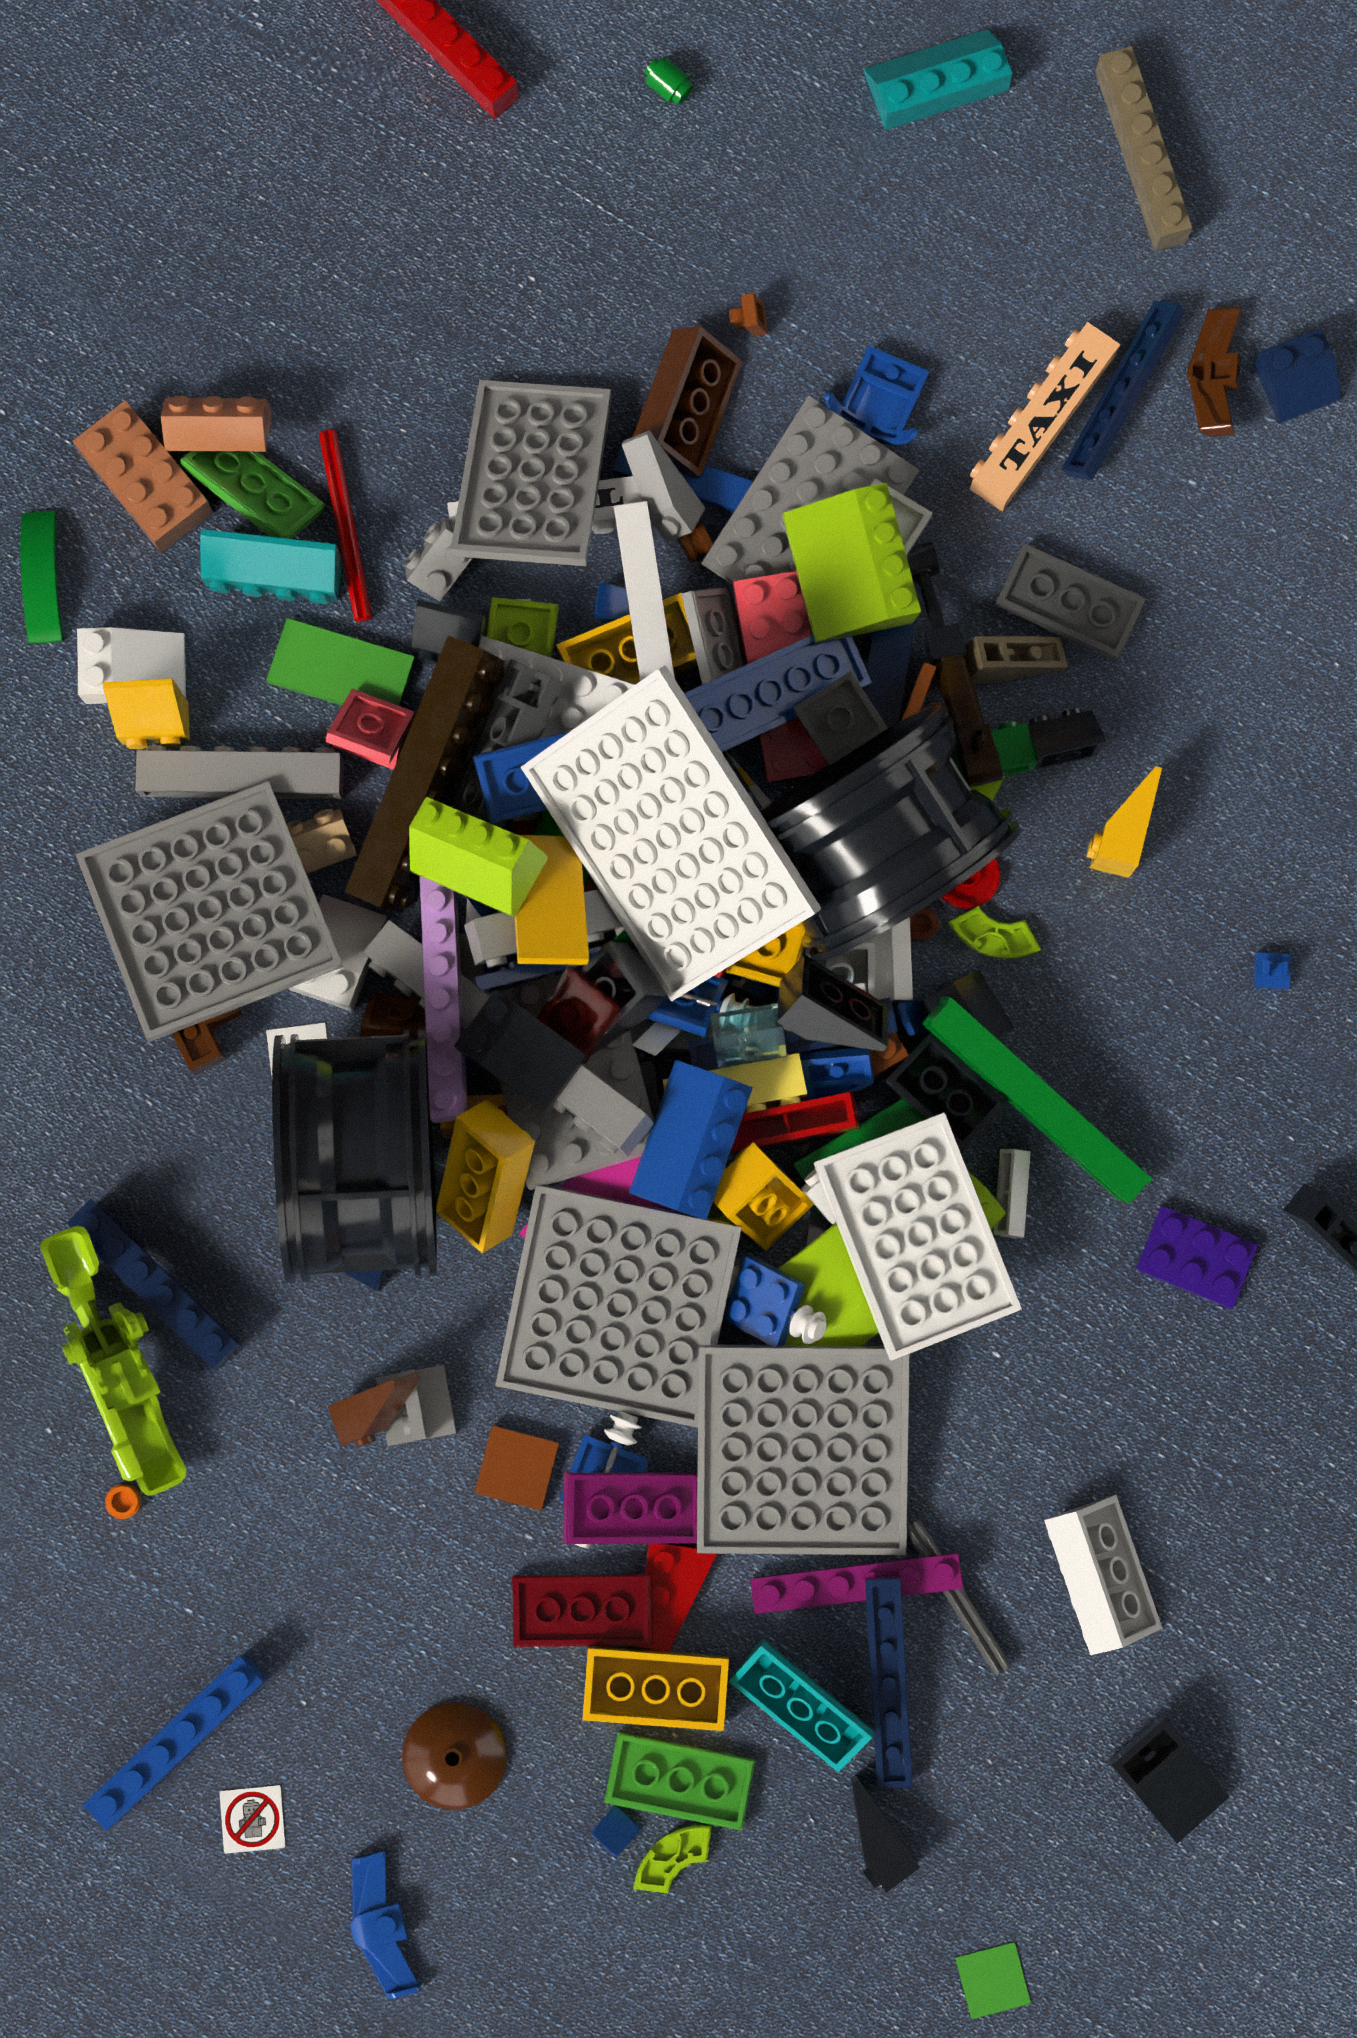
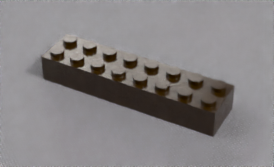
M449 635L447 636L345 889L346 893L376 906L404 913L405 908L411 905L415 896V889L413 888L419 875L410 871L409 826L426 797L451 807L453 802L452 792L456 782L460 781L465 773V759L469 749H473L478 741L480 722L482 718L488 715L492 705L490 698L493 690L503 679L505 660L484 649Z

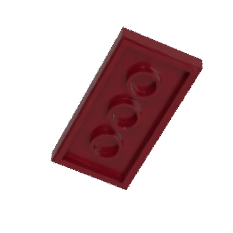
M652 1574L512 1576L513 1647L653 1645Z

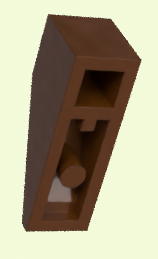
M418 1371L389 1380L329 1405L328 1409L341 1446L355 1441L356 1447H361L377 1441L375 1434L389 1428L419 1381Z

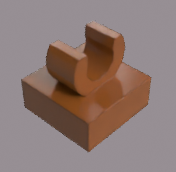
M754 293L742 295V308L729 310L730 324H735L736 329L746 328L755 337L768 334L764 302Z

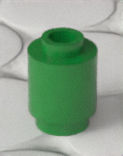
M663 57L661 60L655 58L644 72L647 76L645 83L668 103L673 102L677 106L685 101L694 88V84L689 81L690 76L667 57Z

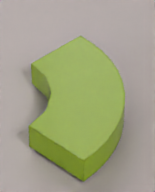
M980 906L948 923L953 932L966 945L987 956L1016 959L1041 951L1025 920L1016 923L998 922L987 916Z
M694 1824L684 1826L659 1839L642 1859L635 1876L633 1889L668 1893L672 1880L681 1869L692 1863L707 1862L712 1825Z

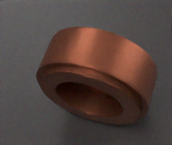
M925 907L910 916V937L912 940L926 942L935 936L939 927V920L934 911Z

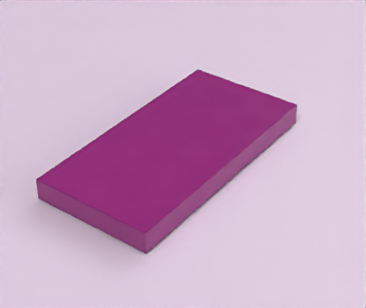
M564 1472L563 1543H697L698 1472Z

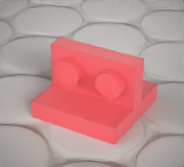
M351 689L327 732L326 742L332 744L333 748L394 770L402 750L403 739L413 722L415 712Z

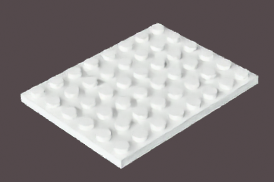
M666 665L654 671L521 766L524 774L671 1002L822 909Z

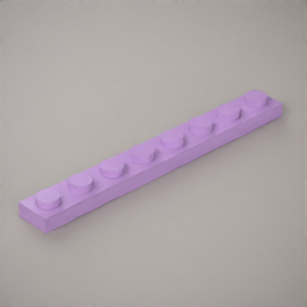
M420 876L430 1120L433 1123L455 1121L456 1116L468 1110L465 1058L454 1047L455 1043L464 1033L457 892Z

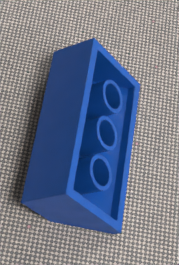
M675 1060L629 1193L706 1220L753 1087Z

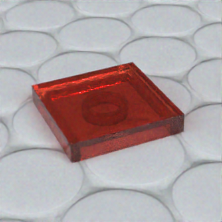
M567 966L538 1014L537 1019L584 1053L587 1059L583 1064H586L620 1007L575 967Z

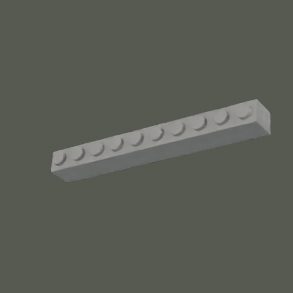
M389 920L363 951L372 960L368 966L383 978L387 974L395 978L396 981L393 985L408 997L412 993L416 994L421 998L418 1004L425 1009L423 945ZM461 974L465 1031L487 1002L490 995L483 990L479 991L478 986ZM582 1065L552 1105L561 1114L565 1110L573 1114L575 1117L572 1122L587 1134L591 1130L601 1136L598 1142L613 1154L619 1149L626 1156H629L654 1125V1122L646 1113Z

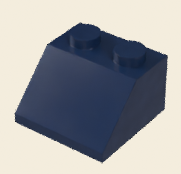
M1322 328L1260 351L1253 364L1278 424L1335 403L1341 399L1335 357Z

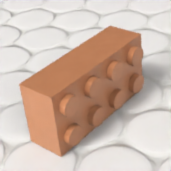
M126 400L73 440L79 453L160 553L214 513L207 499L172 456L165 451L163 445Z

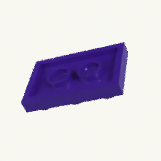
M1160 1206L1135 1270L1226 1308L1233 1309L1258 1245Z

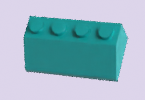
M988 29L864 69L865 77L885 130L1009 91L1012 71L1002 44Z
M201 529V579L205 586L209 587V590L217 593H229V589L242 590L244 595L261 597L263 593L276 594V598L293 601L296 597L309 598L310 602L316 604H328L329 600L338 601L343 561L336 544Z
M763 1638L746 1656L729 1680V1683L837 1772L875 1735L874 1730Z

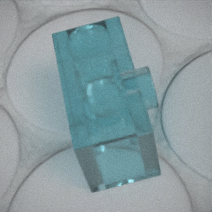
M778 1003L710 1014L718 1068L787 1057L783 1027L777 1023Z

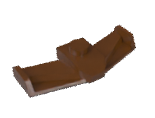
M1241 306L1207 310L1192 359L1188 363L1187 381L1191 387L1199 432L1209 437L1235 435L1226 390L1239 389L1241 357L1238 353H1229L1239 319L1242 317L1243 310Z

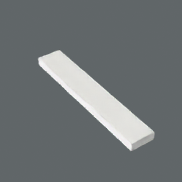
M647 501L614 506L640 681L664 665L667 666L674 677Z

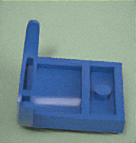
M868 345L842 404L829 391L824 397L827 408L877 442L887 445L907 444L917 436L918 429H904L930 371Z

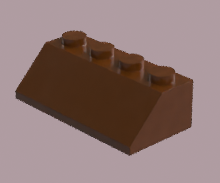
M701 326L672 330L633 437L650 430L680 473L700 478L743 361Z

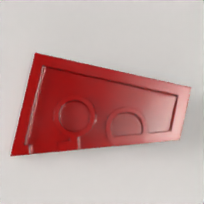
M665 1543L649 1544L645 1574H652L653 1645L634 1647L665 1652L670 1651L717 1554L697 1553V1548Z

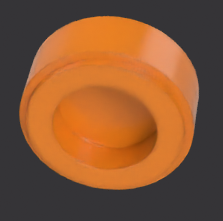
M119 1484L112 1487L105 1498V1506L108 1513L117 1519L133 1517L138 1513L142 1504L140 1492L129 1484Z

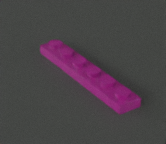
M959 1553L752 1577L750 1582L754 1613L760 1614L866 1601L865 1577L901 1576L902 1596L963 1589Z

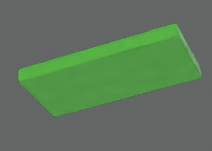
M190 451L180 461L179 466L270 537L293 539L319 517L326 507L325 503L259 452Z
M287 618L266 681L268 684L341 706L351 689L401 706L416 659L412 655Z
M618 1732L604 1803L742 1831L755 1759Z

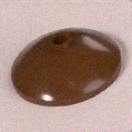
M463 1702L443 1703L425 1711L408 1730L402 1748L403 1770L411 1788L427 1803L447 1810L469 1808L489 1797L499 1785L507 1764L506 1741L496 1721L484 1710ZM449 1752H455L459 1755V1762L452 1765L447 1762L446 1756Z

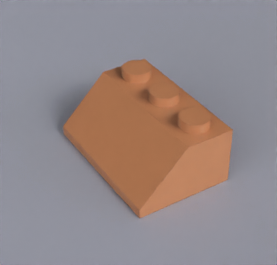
M175 396L165 398L161 412L165 451L266 452L273 416L272 408L266 399H255L250 396L241 398H220L218 396L206 398Z

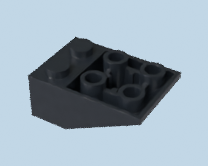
M1160 1715L1154 1718L1106 1761L1177 1844L1230 1797L1168 1721Z

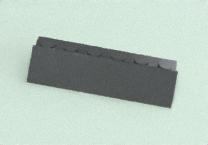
M510 659L492 701L490 711L479 732L478 741L466 763L465 773L458 782L453 794L452 808L490 823L473 756L538 739L545 731L546 719L551 707L558 700L562 681ZM506 820L493 823L492 825L503 829Z

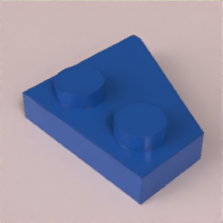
M853 1048L801 1053L800 1061L807 1090V1101L846 1092L860 1091L874 1083L870 1049Z

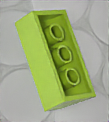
M428 797L423 801L409 826L411 872L514 918L548 859V856L530 840Z

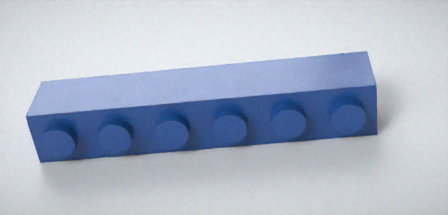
M246 1653L240 1655L98 1789L83 1806L105 1831L112 1828L269 1678Z

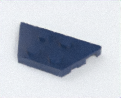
M601 947L588 949L589 960L601 949ZM516 960L507 963L505 967L497 969L498 972L475 978L479 991L484 990V992L493 993L495 990L499 992L518 987L520 984L543 979L551 973L557 976L569 970L570 972L578 970L584 965L517 964Z

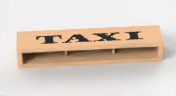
M1089 322L1086 323L1081 331L1076 328L1065 343V346L1068 347L1067 351L1062 357L1056 355L1046 369V372L1049 373L1043 383L1040 381L1035 383L1027 395L1030 402L1024 410L1021 407L1016 409L1008 421L1011 428L1005 436L1001 433L998 434L989 447V450L992 452L986 462L980 459L970 474V477L973 478L970 490L1002 512L1118 352L1120 344Z

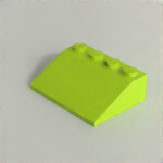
M887 483L853 489L782 514L815 644L912 624L919 616L921 609Z

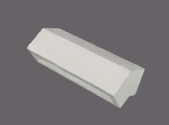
M909 917L874 937L875 998L879 1000L890 997L891 1003L913 1001Z
M1000 1149L996 1201L1006 1214L994 1226V1235L1024 1238L1030 1151Z

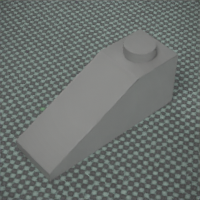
M650 430L624 440L622 443L624 453L642 501H647L649 517L666 542L692 533L705 507Z

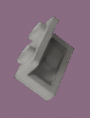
M445 517L441 519L438 525L433 523L424 536V544L419 550L414 549L404 564L407 581L439 602L472 560V558L452 556L451 543L454 529L450 527V521Z

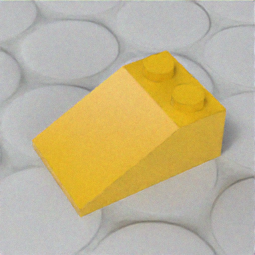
M172 678L103 682V690L116 737L122 745H126L129 749H144L149 743H160V746L178 747L181 746V742L190 741L189 704Z
M1155 766L1107 821L1100 832L1095 831L1094 837L1090 839L1086 857L1092 858L1089 868L1129 878L1139 865L1162 771L1161 767Z
M754 1142L747 1148L742 1149L736 1155L735 1160L723 1171L713 1200L715 1205L736 1226H742L741 1230L765 1251L814 1205L803 1190Z

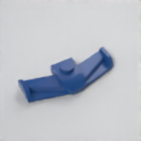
M386 1849L352 1858L353 1921L350 1927L354 1943L361 1947L387 1998L396 1999L420 1992L422 1987L397 1941L407 1939L408 1933L400 1902L387 1905Z

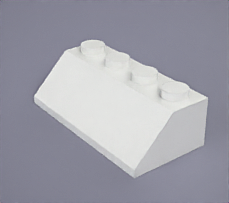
M1117 1495L1071 1509L1044 1520L1090 1655L1123 1648L1163 1629Z

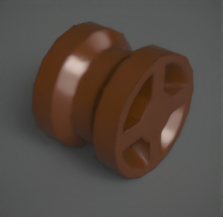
M701 522L696 524L692 533L677 538L690 564L696 562L698 556L704 553L707 554L713 545Z

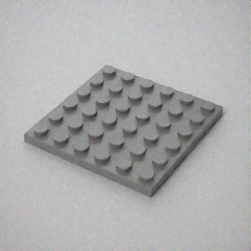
M269 781L75 854L148 1043L343 967Z
M551 1185L535 1186L495 1386L698 1428L699 1345H717L742 1226H736L734 1223L712 1218L704 1220L678 1211Z
M699 1345L697 1553L906 1555L909 1354L890 1361L884 1346L781 1345L775 1347L770 1345Z

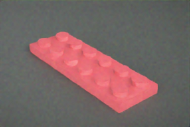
M797 571L732 582L746 665L811 636L807 609ZM798 717L758 735L766 783L813 775L828 765L816 744L812 742L806 733L807 730Z

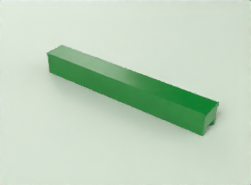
M942 997L939 1000L940 1003L923 1021L922 1025L1119 1202L1124 1200L1127 1204H1130L1144 1186L1153 1180L954 999Z

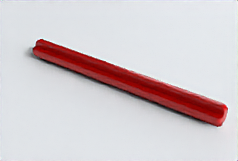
M334 429L324 430L319 433V439L353 617L356 622H366L372 619V613L338 436Z

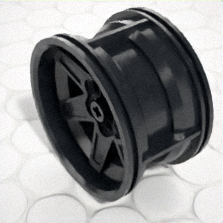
M943 703L934 704L894 724L834 764L826 765L760 811L822 908L801 922L807 933L802 937L801 942L804 947L810 948L809 955L814 961L825 960L848 951L914 915L985 867L1020 835L1021 827L1016 821L1011 822L1013 819L1011 811H999L989 797L977 790H971L953 762L951 755L956 740L949 729L955 721L951 716L942 718L947 711Z
M418 1028V1037L412 1038L410 1029H404L403 1035L300 1040L298 1034H292L288 1044H286L284 1035H276L272 1059L273 1152L278 1231L286 1283H295L297 1274H301L303 1283L310 1282L311 1274L413 1268L415 1276L421 1277L423 1267H429L430 1276H437L436 1203L432 1121L430 1120L426 1028Z

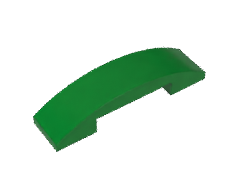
M56 511L22 513L20 534L21 581L29 644L63 642L62 610L59 607L56 560L58 531Z

